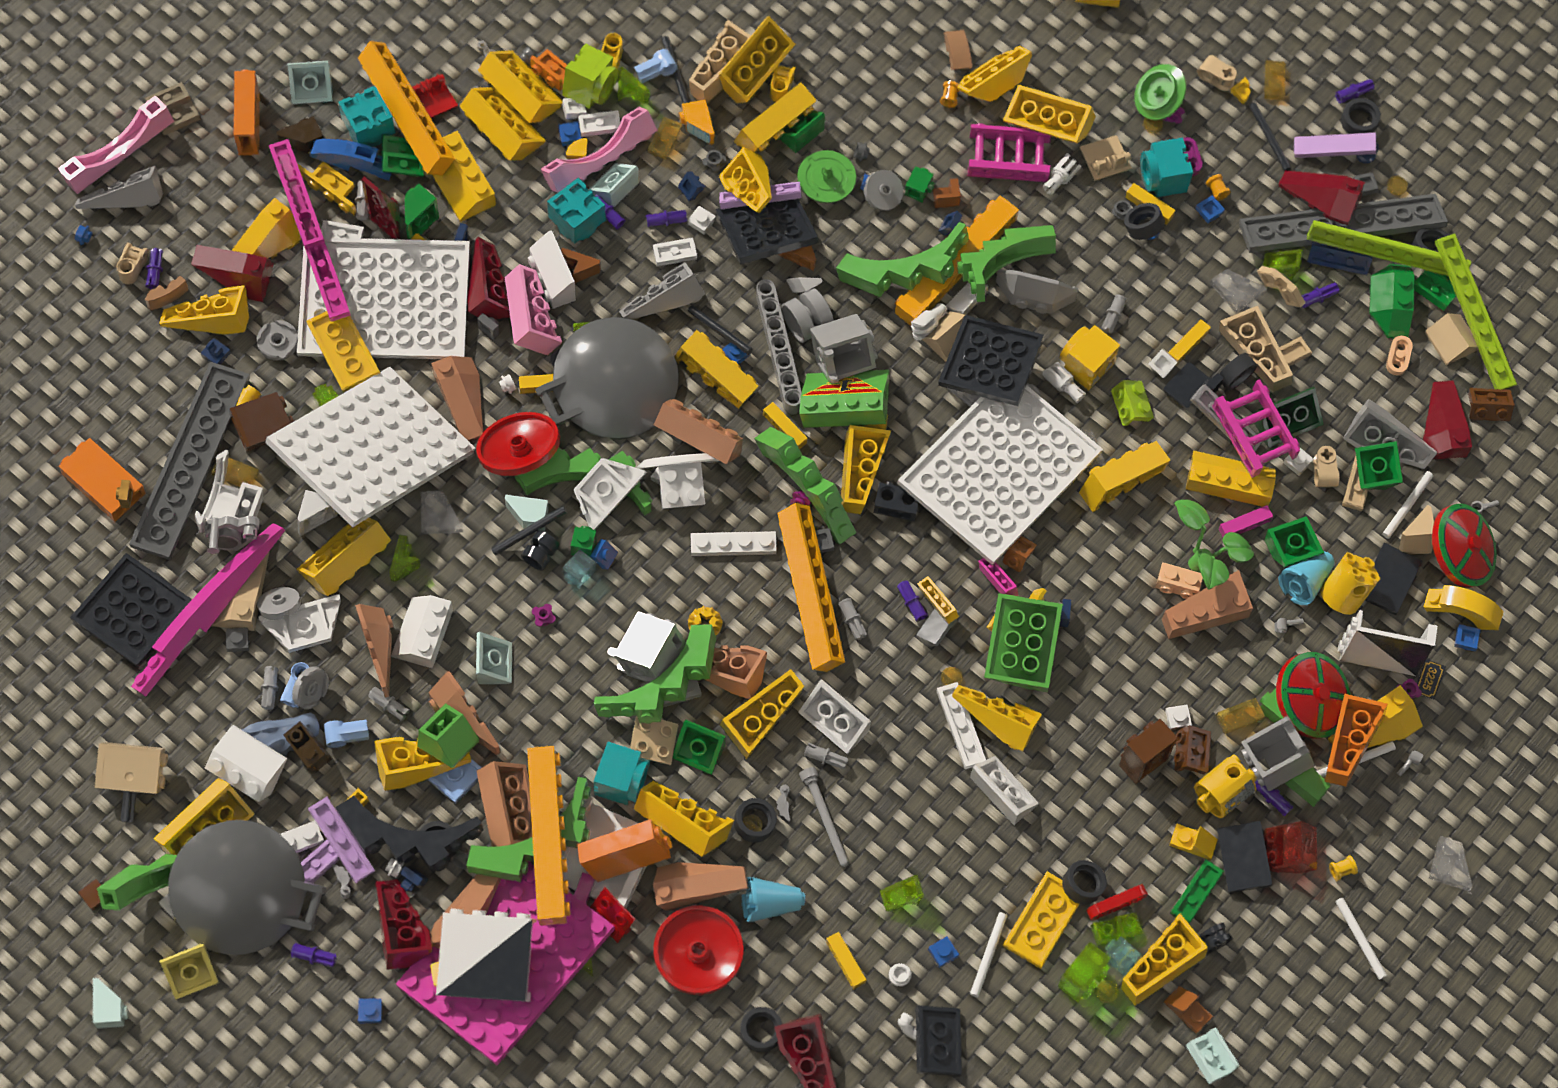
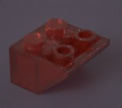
M1299 821L1265 828V847L1270 872L1304 873L1317 870L1316 827Z

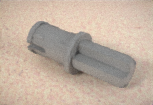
M362 181L358 182V192L355 198L357 203L356 218L360 221L368 219Z
M1116 295L1110 309H1107V316L1101 327L1104 333L1111 334L1117 321L1121 319V312L1127 303V299L1124 296Z
M846 598L840 601L839 606L846 618L845 623L849 625L856 640L863 639L867 633L861 623V615L857 614L852 599Z
M272 666L264 668V683L261 685V690H263L261 707L265 710H272L274 708L275 694L278 691L276 684L279 669L277 667H274L273 671Z
M374 687L369 692L368 697L382 706L383 711H389L400 721L407 717L405 714H409L410 710L395 701L394 696L385 698L383 691L377 687Z
M808 743L804 756L822 762L823 765L828 763L845 769L848 763V758L830 752V748L824 749Z

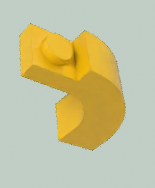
M1444 585L1443 589H1429L1423 606L1428 612H1450L1464 616L1471 620L1480 630H1499L1504 613L1488 597L1469 589Z

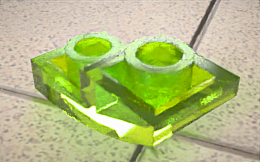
M326 384L314 388L315 392L311 394L318 407L338 397L332 385L327 387Z
M1136 912L1118 915L1113 919L1095 922L1090 925L1097 946L1118 942L1143 933Z

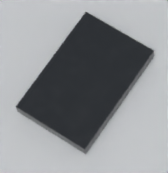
M1384 542L1374 562V568L1378 572L1380 580L1365 601L1397 615L1423 561Z
M1261 821L1217 828L1228 892L1235 893L1273 886Z
M916 1006L917 1074L960 1077L962 1075L960 1008Z

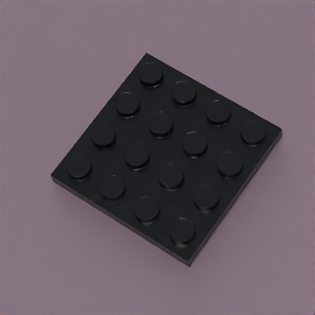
M798 198L769 202L760 213L748 205L716 209L718 220L740 265L819 243L818 236Z
M965 315L939 378L938 385L1019 406L1042 347L1044 335Z
M125 553L70 618L74 623L139 668L154 650L152 646L192 599Z

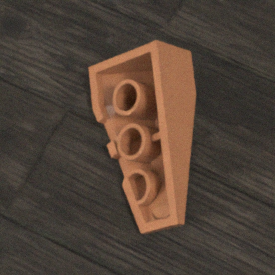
M449 356L431 363L433 375L458 432L469 442L480 438L483 433L480 376L472 357Z
M721 645V648H715L710 679L704 680L732 694L751 699L762 684L767 651L751 646L729 648L728 645Z
M450 671L446 672L429 691L430 701L428 703L434 712H437L446 703L462 713L478 736L479 743L498 755L500 753L498 743L485 723L478 722L480 718L474 706L466 704L465 693Z
M676 862L658 867L653 883L656 904L666 911L749 889L745 867Z
M477 874L444 913H450V909L464 910V914L472 915V910L486 911L487 913L501 878ZM443 914L436 921L430 933L432 947L439 949Z

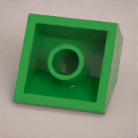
M420 184L415 188L409 189L404 197L405 225L408 240H411L416 233L421 236L439 219L437 198Z
M1307 516L1267 530L1264 541L1272 558L1283 567L1324 554Z

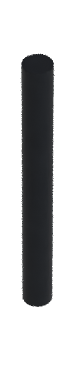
M664 36L661 38L664 49L669 50L677 64V70L673 73L682 104L689 103L690 99L668 36Z
M1251 103L1249 108L1284 172L1285 170L1289 171L1291 166L1257 103Z
M691 305L688 308V312L745 354L750 355L753 348L696 307Z
M561 506L491 548L495 556L565 515L567 513L566 508Z

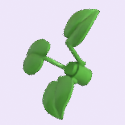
M1178 500L1174 503L1181 520L1188 528L1193 530L1201 529L1196 547L1193 549L1195 554L1188 560V565L1191 570L1201 572L1208 590L1225 583L1229 578L1227 567L1222 561L1215 559L1216 556L1224 551H1228L1229 557L1233 561L1240 563L1247 562L1254 556V551L1249 543L1241 535L1234 532L1225 534L1223 543L1226 547L1213 554L1208 549H1199L1206 531L1205 524L1210 521L1208 513L1200 504L1191 500Z

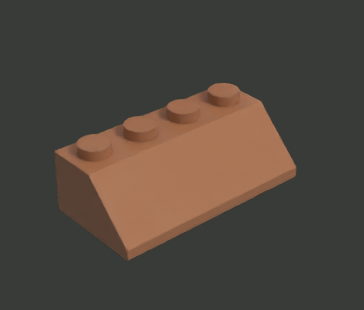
M670 399L663 403L654 426L725 464L740 456L743 438L738 436L736 431L719 426L720 423L716 420L702 417L699 411L689 410L678 400Z
M493 761L477 770L492 847L512 845L532 838L530 785L526 765Z

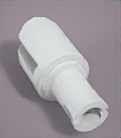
M1066 154L1054 167L1052 177L1043 185L1044 191L1050 188L1047 194L1053 195L1061 184H1067L1081 168V165L1078 164L1070 174L1067 173L1076 163L1074 159L1064 168H1061L1070 157L1069 154Z
M938 303L931 311H923L911 322L914 339L922 340L937 328L939 319L948 312L944 304Z
M1059 362L1043 371L1042 375L1059 392L1065 391L1076 403L1085 397L1086 393L1074 383V376Z

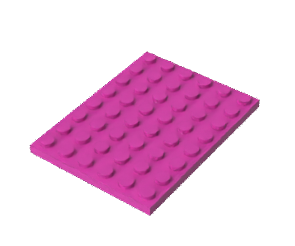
M528 862L527 874L522 876L521 882L507 879L500 880L486 916H494L495 912H506L508 917L517 918V913L530 914L531 919L537 920V923H533L527 990V992L531 993L530 1002L436 995L437 987L434 986L430 966L439 962L440 949L432 947L430 954L413 964L398 980L396 986L497 1066L611 935L615 927L570 892L565 894L566 902L570 903L571 913L570 916H567V923L540 926L537 917L535 867Z

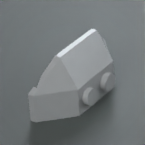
M1000 269L996 278V283L1011 304L1022 309H1033L1042 314H1052L1075 302L1079 289L1057 280L1014 270L1005 271Z

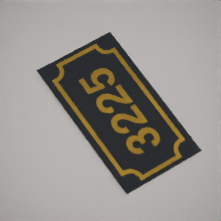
M1426 659L1417 682L1419 689L1422 691L1421 695L1435 700L1446 666Z

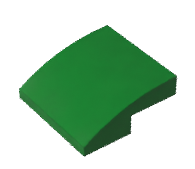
M383 135L382 172L423 177V166L406 139Z
M1424 270L1414 282V291L1443 311L1457 297L1447 275Z

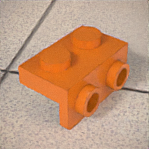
M548 49L538 58L532 56L530 62L533 73L543 77L550 87H555L561 91L563 89L567 64Z

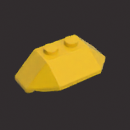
M1018 46L1012 51H1007L992 58L966 75L957 86L958 90L969 96L989 102L998 99L1002 94L1012 90L1017 84L1022 82L1032 57L1031 51Z

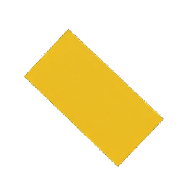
M326 311L306 321L343 393L374 375L381 374L351 316L331 322Z
M1046 872L1003 944L1004 948L1042 969L1079 906L1078 903H1075L1066 895L1061 879Z

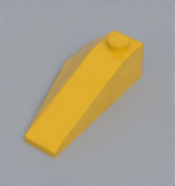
M394 737L375 741L378 771L384 791L408 787L468 764L472 760L470 753L468 752L454 768H451L417 747L418 739L417 741H405L402 737Z

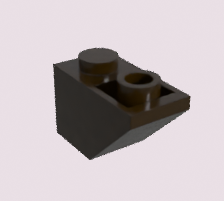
M314 116L304 118L298 123L285 126L276 132L279 142L289 139L292 149L305 153L312 151L316 139H324V135Z
M301 721L283 734L308 769L317 772L333 759L322 743Z

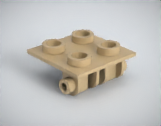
M1117 135L1080 146V150L1095 181L1132 169L1129 160H1131L1130 153H1126L1123 150Z
M636 716L630 748L640 751L641 758L671 765L678 724L661 720V722L640 723Z

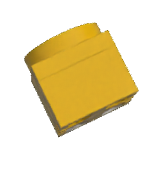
M1096 325L1091 329L1084 326L1070 338L1061 351L1059 359L1065 363L1064 368L1074 376V379L1089 391L1115 364L1120 344Z

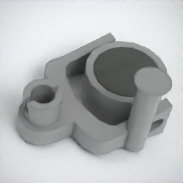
M224 516L222 518L213 517L212 520H207L205 526V536L209 537L207 552L217 554L220 552L218 549H234L238 551L255 540L260 524L259 518L245 516L237 519L231 516Z

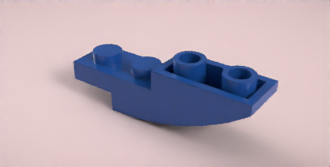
M315 140L310 157L346 171L351 166L388 181L391 173L382 172V156L377 155V148L347 140Z

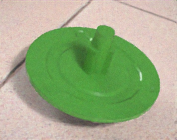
M1170 64L1157 65L1148 70L1138 82L1135 90V105L1140 114L1151 120H1161L1172 115L1180 107L1186 95L1187 85L1184 74L1177 67Z
M824 150L812 153L802 161L798 169L797 177L801 190L809 198L821 203H833L844 199L852 192L856 183V171L853 164L847 157L835 151Z

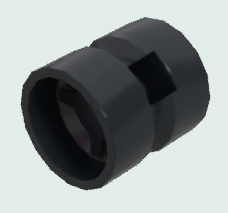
M538 530L530 540L531 545H527L522 552L521 558L534 569L543 571L550 562L549 556H554L560 544L548 533Z

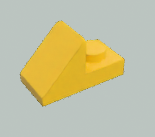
M1176 824L1169 846L1211 860L1218 839L1201 826L1197 831Z

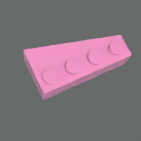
M519 264L505 277L514 344L548 356L562 343V340L555 333L554 329L557 326L555 321L550 319L548 313L550 307L548 302L542 297L544 291L537 271Z

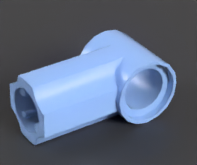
M661 49L654 54L652 59L634 68L638 78L644 83L661 74L663 76L673 74L677 70V64L668 49Z
M299 662L291 668L290 679L280 699L287 706L299 708L293 701L292 691L298 673L309 668L306 663Z
M336 720L324 724L326 746L329 748H338L346 745L348 742L369 739L367 720L346 723Z

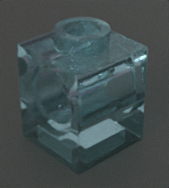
M581 550L563 566L564 579L570 585L575 584L578 588L596 571V562Z
M1120 937L1117 941L1113 939L1105 947L1107 952L1104 959L1124 976L1139 960L1141 954L1124 938Z

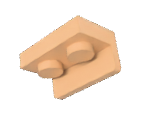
M1162 562L1155 588L1160 589L1163 593H1175L1187 599L1200 592L1202 575L1199 572Z

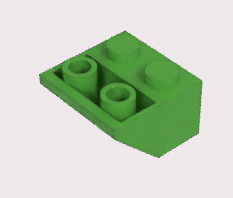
M445 703L419 729L417 747L449 767L454 768L479 742V738L465 716Z

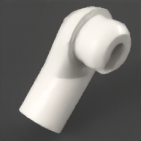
M903 1013L901 1019H898V1025L906 1036L916 1040V1028L910 1025L913 1017Z

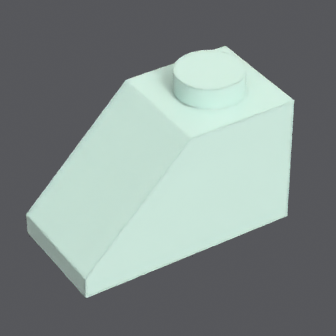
M505 495L506 508L523 529L548 514V500ZM545 527L541 528L539 531L545 532Z
M93 978L94 1025L96 1028L123 1027L124 1019H128L127 1005L124 1006L121 998L98 978Z

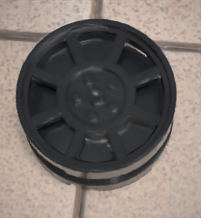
M1224 922L1210 927L1199 935L1208 947L1206 954L1222 948L1233 940L1231 933H1227Z

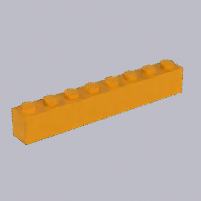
M369 41L358 57L362 68L368 74L371 83L376 86L397 126L401 129L406 141L410 144L415 156L422 164L424 171L430 175L443 176L455 160V157L387 45L382 42Z
M999 196L996 200H991L986 207V211L983 214L979 213L973 220V224L970 227L967 226L969 239L966 245L962 246L959 250L957 257L952 260L954 266L953 275L944 284L922 276L921 282L916 284L912 291L908 289L905 295H901L896 300L895 314L912 326L911 322L923 311H930L962 278V274H958L957 262L961 261V253L979 252V249H983V241L998 240L1003 235L1004 229H1008L1017 220L1019 209L1002 196Z
M794 503L777 513L779 525L784 540L812 670L828 672L845 663V658L810 506Z
M554 746L527 748L538 922L540 926L567 923V916H570L571 913L570 903L565 900V894H569L568 880L564 881V872H568L567 859H563L562 851H566L565 837L561 838V830L565 829L564 816H560V809L564 808L563 796L559 795L558 787H562L561 774H557V766H561L560 753H556Z

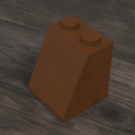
M277 392L230 408V416L246 452L266 445L265 442L268 436L294 422L292 416H287L284 408H287L284 397H279Z

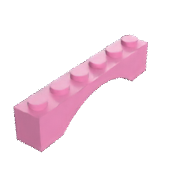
M154 96L138 109L129 126L115 140L95 152L74 156L58 168L66 183L76 194H79L172 124L174 120L168 108Z
M638 107L622 118L614 136L597 152L580 159H556L543 167L541 171L550 189L558 193L577 178L584 181L587 175L601 170L603 165L609 161L617 160L620 154L634 149L639 142L650 139L653 136L652 134L658 130L649 111Z

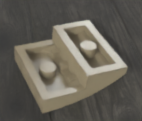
M182 82L145 98V101L148 102L156 96L168 108L174 120L172 124L161 131L163 135L201 120Z

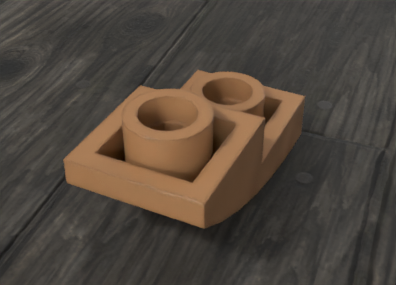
M964 30L944 32L946 52H949L951 70L971 69L970 50Z
M179 276L176 280H172L166 289L159 285L155 289L150 290L145 298L148 309L155 310L177 300L189 290L187 282Z

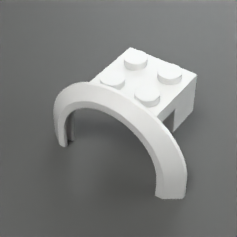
M228 450L223 451L216 457L214 483L202 516H200L199 511H196L195 518L200 533L205 532L206 521L212 520L213 517L231 516L237 519L245 516L257 517L263 501L262 487L242 482L240 488L224 484L229 459Z
M706 453L646 459L636 468H659L662 509L705 505L701 462L711 463L720 461Z

